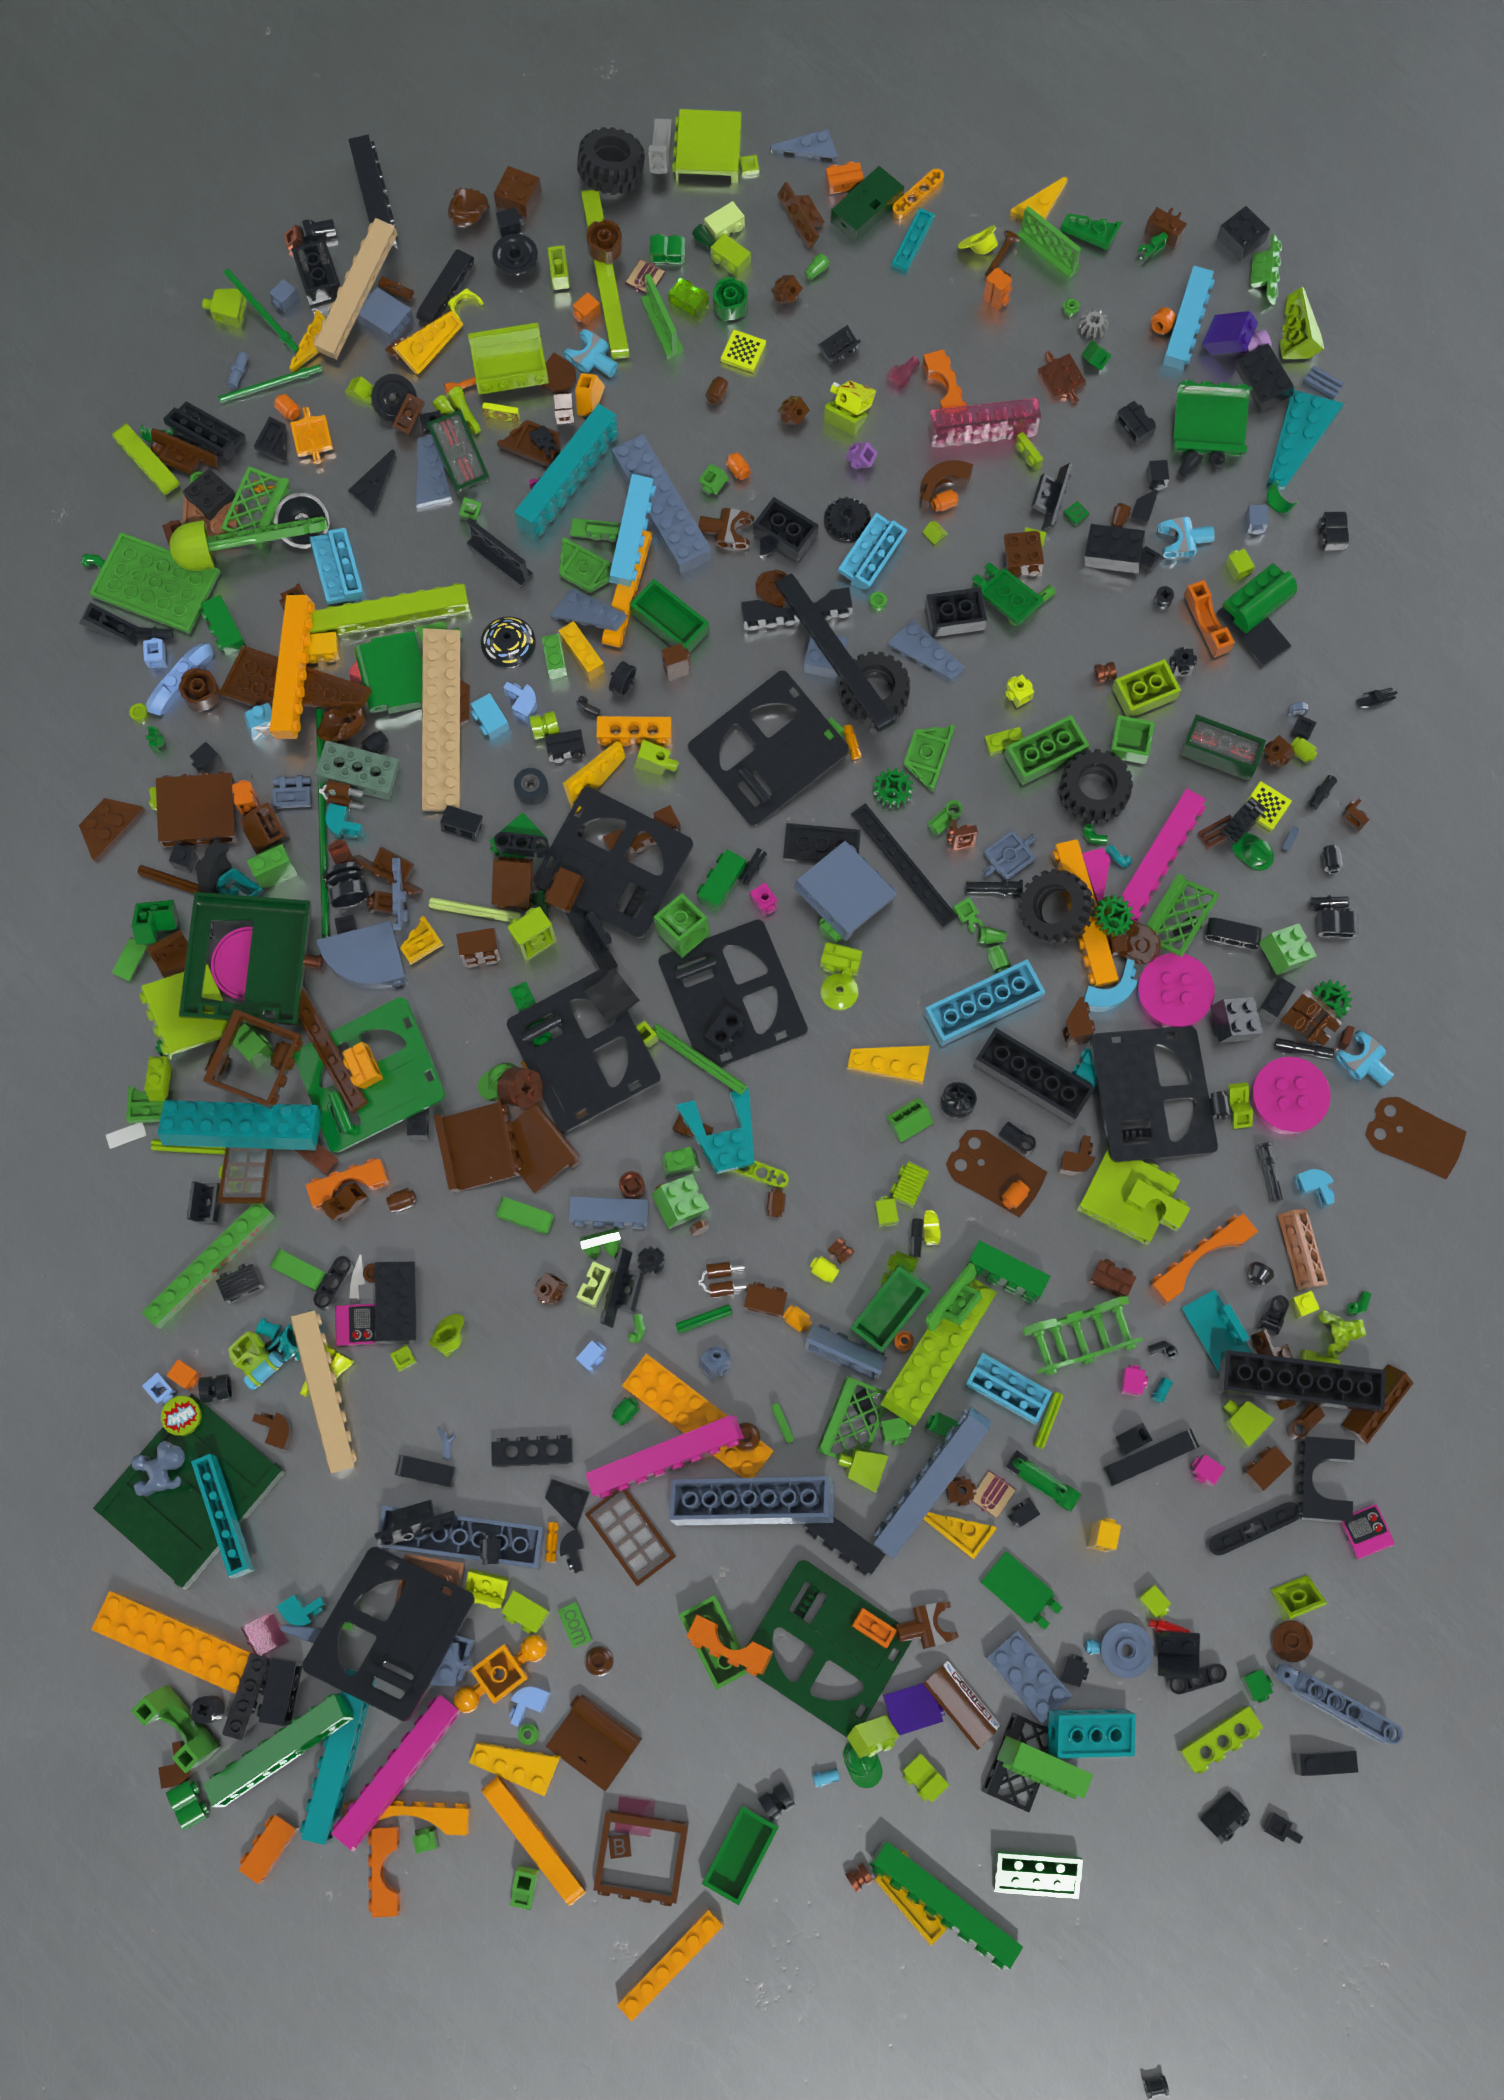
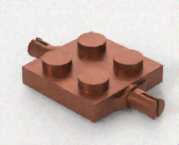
M1051 351L1046 352L1045 356L1049 363L1038 368V373L1055 401L1061 397L1069 396L1073 404L1079 402L1075 392L1086 385V380L1069 353L1055 359Z

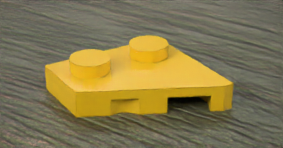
M424 915L419 919L420 923L416 929H412L408 939L400 947L410 965L443 946Z

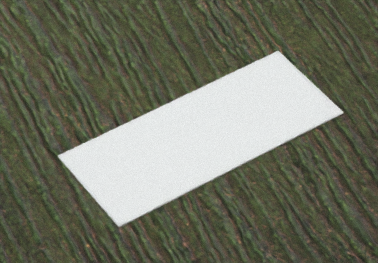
M136 1123L105 1136L111 1149L147 1136L143 1123Z

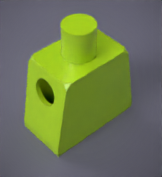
M237 288L214 290L213 299L204 298L202 306L203 309L210 310L215 321L241 328L247 299Z
M643 740L634 768L663 775L665 769L676 772L679 761L669 758L670 750Z
M1230 1399L1223 1406L1231 1414L1225 1423L1244 1448L1250 1447L1275 1420L1249 1401H1245L1239 1406Z
M854 1448L851 1456L841 1453L837 1465L847 1468L845 1475L849 1479L873 1492H877L888 1455L884 1452Z

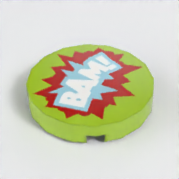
M176 1396L170 1399L161 1411L163 1427L167 1432L176 1436H186L193 1433L202 1418L200 1405L194 1399L187 1396Z

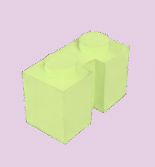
M732 201L704 218V225H706L715 241H717L723 233L729 236L731 232L741 231L745 227V216Z
M593 1261L586 1275L589 1283L588 1285L582 1284L576 1297L577 1300L596 1308L611 1277V1269Z

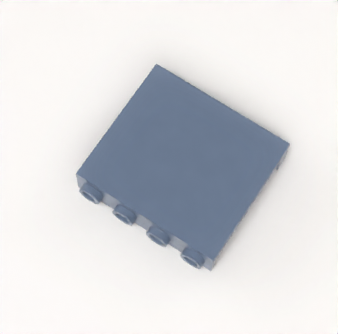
M846 841L799 877L794 886V889L845 941L852 936V933L887 903L894 902L897 895L894 887L887 884L881 874L875 871L869 865V862L862 858L856 852V849Z

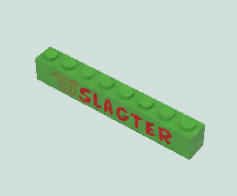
M252 1204L141 1313L155 1327L161 1329L275 1216L263 1204Z

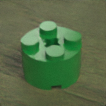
M726 277L719 280L713 289V308L721 320H736L747 312V286L744 282L735 280L734 277Z

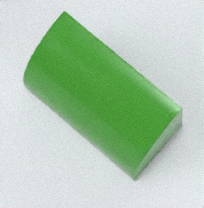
M919 1097L886 1116L889 1125L900 1142L905 1141L934 1123L928 1107Z

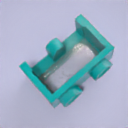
M233 867L218 878L216 891L220 894L261 897L263 888Z

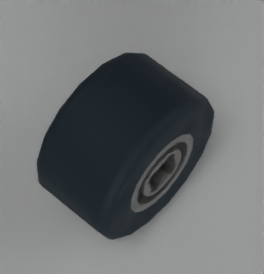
M526 768L516 775L514 789L521 802L534 805L545 799L548 793V783L545 775L540 770Z

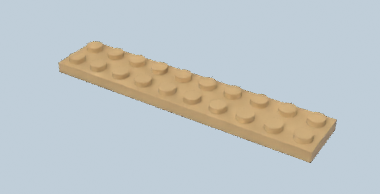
M423 628L421 811L445 812L447 805L460 809V630Z

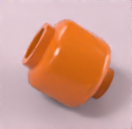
M1162 307L1158 309L1151 318V328L1160 335L1168 333L1176 323V315L1170 308Z

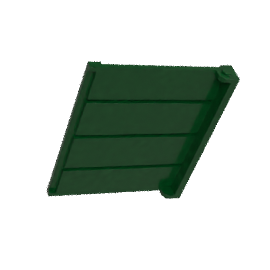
M191 1394L189 1397L200 1405L202 1411L201 1422L195 1428L196 1430L186 1436H176L167 1432L162 1427L139 1454L150 1456L151 1460L157 1458V1447L163 1441H168L172 1445L181 1447L185 1453L183 1465L176 1470H168V1476L171 1481L175 1480L178 1476L181 1478L180 1486L175 1489L156 1491L150 1496H138L135 1492L134 1484L139 1481H149L150 1479L147 1471H136L133 1469L132 1464H130L93 1507L99 1515L106 1519L171 1577L178 1587L188 1589L220 1551L191 1461L208 1454L218 1458L240 1527L286 1473L278 1463L270 1461L194 1394Z

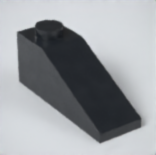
M91 602L85 608L79 624L97 633L132 645L135 644L137 640L135 630L138 626Z
M1356 1751L1294 1753L1296 1775L1299 1776L1358 1772Z

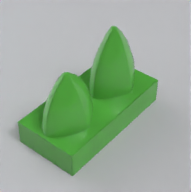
M618 1228L580 1237L582 1249L590 1258L595 1260L600 1253V1244H603L606 1252L611 1257L616 1258L620 1249Z

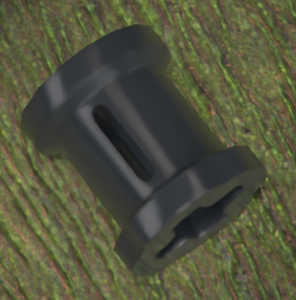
M1164 2075L1155 2080H1143L1148 2100L1163 2094L1169 2096V2088Z

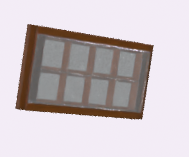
M226 1147L218 1203L266 1204L274 1149Z
M627 1489L623 1491L615 1490L611 1496L606 1497L585 1513L588 1520L636 1586H639L676 1557Z

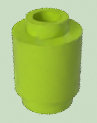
M1297 737L1291 744L1295 752L1294 755L1305 763L1308 761L1312 762L1318 755V752H1316L1317 747L1304 738Z

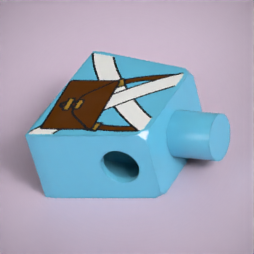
M270 703L255 706L244 713L245 724L253 741L271 734L269 732L272 705Z

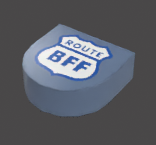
M1297 702L1290 705L1287 710L1288 716L1307 715L1308 704Z

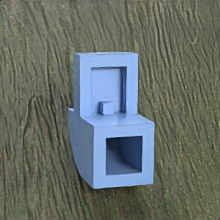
M506 682L503 687L505 695L516 700L512 706L513 715L530 723L529 716L535 715L537 711V700L534 690L528 684L522 690V687L518 684Z
M535 1686L524 1687L518 1690L511 1698V1701L518 1703L517 1707L513 1706L509 1718L512 1719L510 1724L517 1727L520 1726L527 1707L542 1713L550 1692Z

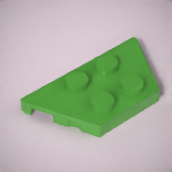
M565 537L562 538L561 562L559 566V576L589 593L609 583L611 562Z
M949 725V727L916 729L914 731L903 765L930 791L934 792L955 725Z

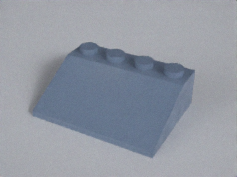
M819 1324V1326L814 1325L804 1348L875 1381L878 1380L887 1360L884 1352L875 1348L872 1351L866 1348L865 1343L858 1340L854 1343L848 1340V1336L843 1333L837 1332V1334L830 1332L829 1327L823 1324Z

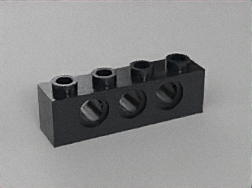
M556 1435V1439H548V1436H536V1440H528V1437H516V1441H508V1438H496V1442H491L492 1467L574 1464L573 1439L568 1438V1435ZM550 1445L558 1447V1452L555 1455L551 1456L548 1454L547 1449ZM513 1446L517 1447V1455L509 1457L507 1454L508 1449ZM530 1446H537L538 1452L535 1456L528 1455L527 1450Z

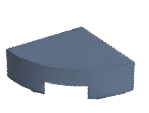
M1292 826L1282 847L1283 849L1290 850L1298 835V827Z

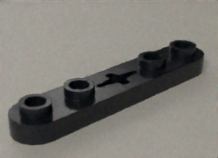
M1294 1502L1281 1504L1212 1536L1207 1542L1208 1551L1215 1556L1224 1555L1297 1521L1301 1515L1298 1514V1505ZM1251 1523L1254 1526L1263 1524L1262 1527L1256 1530V1535L1254 1532L1244 1533L1251 1528Z

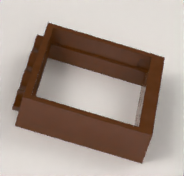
M234 1009L203 1081L210 1086L272 1109L273 1105L276 1106L279 1101L280 1095L278 1093L281 1087L284 1088L287 1083L288 1077L286 1075L288 1070H292L296 1061L294 1059L295 1054L300 1052L303 1046L302 1037L300 1034ZM242 1021L293 1041L267 1100L216 1081Z
M607 1809L593 1890L598 1891L597 1894L602 1896H610V1893L618 1894V1898L629 1900L631 1897H637L639 1901L651 1903L652 1900L660 1901V1905L672 1906V1903L676 1904L689 1822ZM611 1822L681 1833L672 1894L601 1883Z

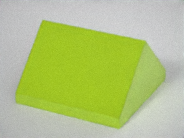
M835 400L827 403L824 408L825 422L854 437L868 416L865 412L856 415L837 405Z
M1308 1575L1271 1589L1283 1620H1290L1327 1605L1326 1600Z

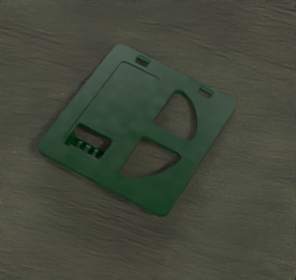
M801 1560L794 1566L746 1647L750 1643L755 1642L773 1651L764 1674L758 1673L755 1676L756 1678L847 1738L854 1726L866 1721L912 1640L899 1643L895 1634L889 1646L884 1648L851 1627L861 1608H864L894 1629L895 1624L899 1622L810 1562ZM808 1582L810 1585L792 1613L790 1611L792 1603L804 1583ZM823 1592L826 1594V1599L813 1621L809 1624L804 1621V1617L817 1595ZM776 1628H782L813 1649L812 1657L799 1679L795 1682L787 1678L776 1660L773 1650V1633ZM893 1648L899 1651L894 1662L888 1659ZM828 1660L863 1684L862 1691L857 1695L836 1701L814 1697L811 1695L810 1689ZM739 1664L741 1668L746 1670L747 1667ZM862 1704L867 1708L860 1718L855 1713Z

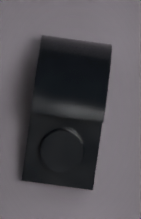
M579 1529L567 1533L560 1544V1556L569 1555L570 1558L566 1559L570 1571L574 1570L575 1574L584 1571L578 1555V1551L585 1549Z

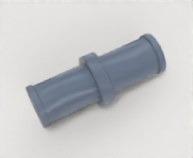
M242 351L238 352L234 365H231V373L226 383L228 387L237 389L240 378L245 373L244 368L249 358V355Z

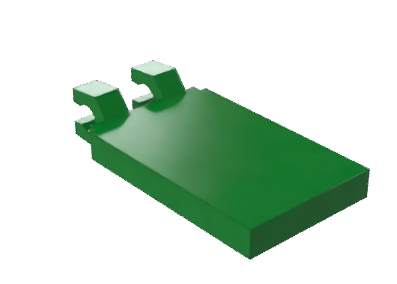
M990 562L984 568L986 570L985 575L991 580L986 582L978 574L972 578V586L974 588L981 587L983 599L1017 626L1021 625L1044 603V599L1008 570L1005 568L999 570Z
M1007 1551L980 1582L1027 1624L1035 1622L1043 1630L1050 1624L1040 1615L1043 1609L1047 1606L1055 1614H1058L1063 1608L1052 1599L1055 1596L1052 1594L1053 1591Z

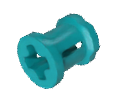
M261 1318L255 1333L268 1336L273 1341L280 1334L282 1325H275L266 1321V1318Z

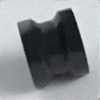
M1168 586L1158 588L1154 597V603L1158 608L1166 609L1171 605L1174 598L1172 588Z

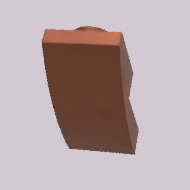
M318 1143L316 1150H294L323 1174H327L338 1160V1158Z

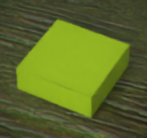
M757 155L740 157L742 176L759 173Z
M407 1344L389 1354L399 1372L417 1362Z

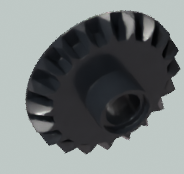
M509 234L496 242L492 251V257L498 270L503 271L504 274L508 273L510 276L512 274L518 276L521 273L525 274L528 270L531 271L532 267L536 265L538 249L529 237L522 234Z
M387 374L375 382L370 396L371 404L379 417L386 421L394 422L407 394L409 393L417 397L416 390L412 383L404 376ZM391 393L396 396L395 403H392L389 399Z
M846 496L845 498L839 497L836 501L833 500L828 505L824 514V524L827 531L835 538L844 541L858 539L871 521L870 510H868L866 504L864 505L861 500H856L854 497L848 498Z

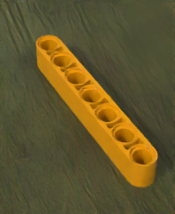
M643 530L642 536H645L643 548L639 547L638 553H641L639 564H635L634 570H637L636 580L631 582V587L617 584L611 607L625 613L627 618L617 631L604 629L602 644L620 648L631 614L630 603L635 599L651 544V531Z
M496 1776L481 1789L483 1795L563 1900L569 1906L573 1905L587 1892L506 1784L499 1776Z

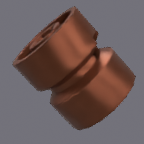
M628 1171L620 1177L619 1188L625 1199H640L644 1195L645 1184L639 1173Z

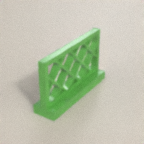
M1026 207L1021 230L1017 233L1020 242L1069 280L1080 269L1078 261L1082 248L1032 208Z
M650 273L646 274V295L641 297V302L667 359L684 353L683 347Z
M248 466L221 530L232 533L243 531L252 526L257 528L256 525H258V528L273 525L277 506L286 497L290 488L289 479L284 477L280 479ZM250 473L258 475L260 480L250 483L248 479ZM273 481L277 484L275 488L267 490L265 483ZM262 484L265 492L255 494L252 487ZM250 488L253 496L244 499L241 494L242 491ZM267 495L269 498L268 504L261 506L258 498ZM256 500L258 507L249 510L246 502ZM243 504L246 512L236 514L235 507ZM261 511L262 518L254 521L251 514ZM248 515L251 523L242 526L239 518ZM237 520L239 527L231 529L227 525L230 521ZM266 541L255 543L256 547L263 549Z
M1178 873L1146 926L1155 930L1157 934L1166 932L1168 939L1161 941V948L1182 957L1219 898V893L1185 879V876ZM1188 886L1195 889L1196 894L1185 897L1184 891ZM1209 895L1212 897L1210 902L1201 903V896ZM1198 898L1200 905L1189 908L1187 901ZM1185 902L1187 909L1176 912L1174 908L1176 904ZM1201 909V917L1192 919L1190 912ZM1188 913L1190 920L1179 923L1177 916ZM1175 917L1177 924L1166 927V920ZM1192 924L1193 930L1183 935L1181 927ZM1179 928L1181 935L1170 938L1168 931ZM1183 940V946L1180 950L1173 948L1171 943Z
M845 1375L816 1450L836 1459L839 1458L841 1453L849 1455V1452L853 1451L854 1448L862 1449V1446H865L864 1449L869 1450L886 1409L882 1405L875 1406L871 1396L877 1393L886 1396L888 1392ZM857 1384L863 1386L867 1395L858 1399L854 1393ZM869 1398L873 1408L862 1412L858 1402ZM856 1403L860 1413L849 1418L847 1408ZM874 1411L877 1418L874 1423L867 1425L864 1415ZM861 1416L865 1427L855 1431L851 1420ZM848 1422L852 1432L841 1436L839 1428L842 1424ZM867 1429L869 1434L868 1441L860 1444L856 1434ZM854 1435L858 1445L847 1449L843 1439ZM841 1441L845 1451L838 1454L831 1452L833 1444Z

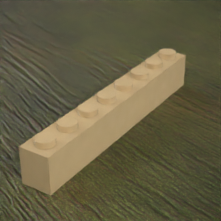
M375 218L373 223H370L368 234L361 241L360 251L358 255L354 256L351 269L346 272L345 282L343 286L339 287L335 302H332L330 305V313L327 318H324L320 333L315 336L314 346L318 352L337 360L398 234L395 226Z
M315 1310L291 1316L290 1320L329 1473L354 1467L353 1462L357 1461L354 1449L350 1450L348 1442H352L349 1430L345 1431L344 1423L347 1422L344 1410L340 1411L338 1404L342 1403L339 1391L335 1392L334 1384L337 1381L334 1371L330 1372L329 1364H332L330 1353L325 1352L324 1345L327 1344L325 1334L320 1333L319 1325H322L320 1314H316Z

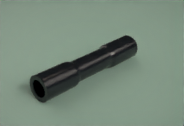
M1276 1038L1274 1049L1304 1053L1331 1060L1334 1056V1048L1302 1044L1281 1038Z

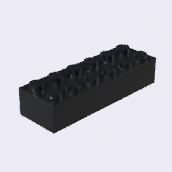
M369 134L348 139L369 224L373 223L375 218L395 226L374 141L370 142Z
M996 1027L973 1064L1072 1125L1095 1089L1094 1086Z

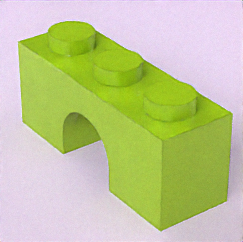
M1138 1179L1124 1202L1140 1212L1146 1208L1148 1203L1159 1204L1163 1211L1159 1222L1176 1232L1180 1229L1191 1209L1185 1201L1181 1199L1175 1200L1170 1197L1167 1191L1163 1189L1157 1190L1152 1187V1183L1144 1179Z

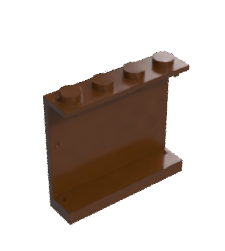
M220 771L218 774L204 772L199 775L181 774L177 777L164 775L161 778H156L158 842L161 848L174 847L175 844L194 846L213 844L214 841L220 843L237 842V834L234 827L232 790L234 778L232 773H227V771Z
M497 1098V1103L445 1117L442 1114L433 1116L449 1191L457 1193L521 1175V1161L516 1156L518 1146L511 1133L514 1132L512 1122L508 1119V1114L510 1113L509 1106L501 1098Z

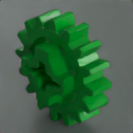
M887 768V773L881 771V777L876 776V782L873 783V788H875L873 794L878 795L877 801H883L882 806L888 803L889 808H892L893 804L899 808L900 803L905 805L906 799H911L910 794L913 793L914 789L911 787L913 786V781H908L910 775L904 776V770L899 773L897 768L892 772L890 768ZM882 783H884L885 786L883 790H881ZM905 785V789H906V790H905V792H904V794H903V793H902V792H903L902 788H903V786Z
M1116 895L1106 896L1103 900L1097 902L1099 906L1094 907L1097 914H1094L1093 917L1098 920L1094 924H1099V931L1105 930V935L1111 934L1112 937L1120 936L1124 932L1129 931V925L1133 924V921L1130 920L1131 917H1134V914L1130 913V910L1133 908L1127 907L1129 901L1123 902L1122 896L1117 898Z
M1329 979L1327 984L1322 981L1320 986L1316 985L1313 988L1315 991H1312V993L1318 998L1320 993H1322L1321 1001L1328 1005L1331 1010L1333 1009L1337 1012L1335 1017L1339 1020L1352 1007L1348 1004L1353 1000L1348 997L1351 992H1345L1346 985L1340 987L1339 981L1333 984L1332 980ZM1342 1000V1001H1343V1004H1342V1008L1340 1009V1007H1341L1340 1001Z

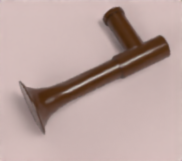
M1008 230L1004 231L1005 242L986 271V277L995 268H998L1009 247L1013 243H1019L1020 239L1015 233ZM1003 271L1004 274H1007L1008 276L1011 277V274H1010V273H1007V272Z

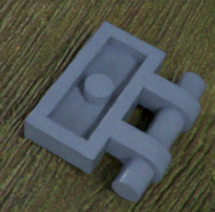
M297 775L296 777L280 776V778H273V786L280 785V788L272 789V805L275 809L311 807L310 787H303L304 784H311L310 776L303 777V775ZM295 784H296V787L287 788V785H295Z

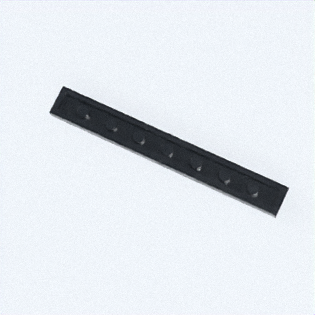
M865 803L851 813L854 821L939 926L944 929L958 918L956 913Z

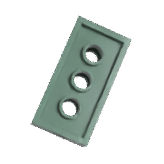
M325 741L315 775L318 783L327 785L329 780L352 785V789L363 791L365 795L390 801L400 765L399 759Z

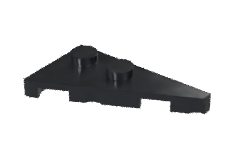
M393 449L348 489L349 495L372 515L376 512L375 508L388 480L390 467L393 466L396 452Z

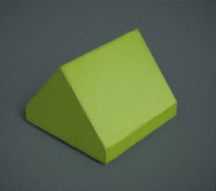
M930 521L922 532L934 546L948 535L936 521Z

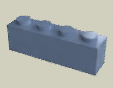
M570 1197L569 1221L573 1223V1226L584 1227L585 1224H593V1227L603 1228L605 1225H612L613 1228H624V1225L632 1226L633 1229H644V1226H648L649 1200Z

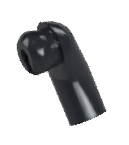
M580 696L578 701H576V706L586 714L597 718L601 710L587 704L588 699Z
M1167 1341L1147 1346L1150 1355L1159 1352L1169 1358H1176L1178 1355L1177 1348Z

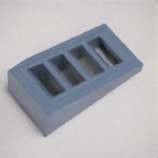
M282 1625L280 1630L314 1644L322 1628Z

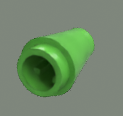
M822 253L816 255L804 272L807 278L812 280L828 269L830 264L828 258Z
M984 926L978 929L977 938L978 942L983 945L1006 942L1007 933L1006 931Z

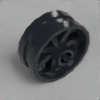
M625 661L620 662L615 671L610 674L612 678L609 683V691L623 697L631 685L634 686L635 684L633 680L637 668Z
M953 1082L947 1085L940 1099L941 1109L952 1118H966L973 1112L977 1096L969 1085Z

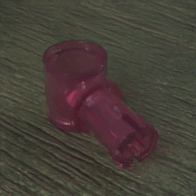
M912 356L904 365L899 367L897 365L893 366L887 374V379L898 388H904L910 380L911 372L919 366L920 361L917 357Z

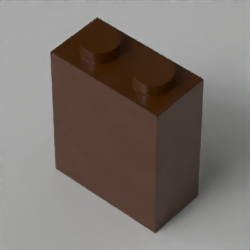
M496 856L494 858L492 905H496L498 908L514 906L515 909L525 910L530 907L532 903L534 859Z

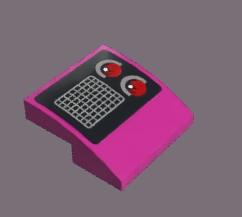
M374 1304L335 1306L336 1346L374 1344Z
M1376 1504L1353 1513V1522L1351 1524L1340 1523L1357 1560L1395 1545L1389 1528Z

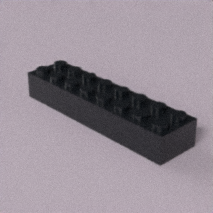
M1232 1350L1221 1352L1218 1393L1374 1413L1384 1411L1386 1370Z

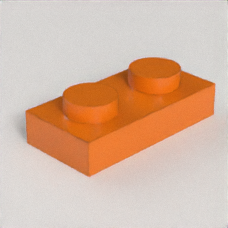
M864 1608L860 1609L851 1627L884 1648L889 1646L897 1632L896 1629Z

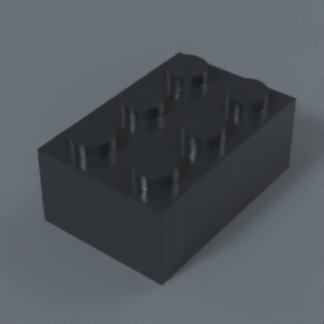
M325 239L292 248L291 250L309 305L336 298L340 282Z
M1269 343L1236 360V371L1243 383L1247 384V387H1252L1250 394L1261 413L1294 395V385Z
M773 497L753 523V534L798 562L818 536L819 525Z
M1091 524L1084 555V567L1139 574L1145 543V530Z
M981 587L928 594L926 596L925 607L931 637L985 630L987 616Z
M272 1658L271 1662H268L266 1667V1674H268L267 1683L263 1684L261 1695L264 1696L263 1703L259 1704L257 1710L259 1722L280 1726L291 1724L303 1661Z

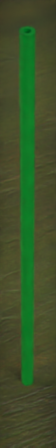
M316 709L317 768L324 748L323 740L319 739L317 735V729L323 717V709ZM318 783L322 938L329 937L328 889L325 888V882L322 878V873L328 869L325 819L326 799L323 794L319 793V789H323L325 784Z

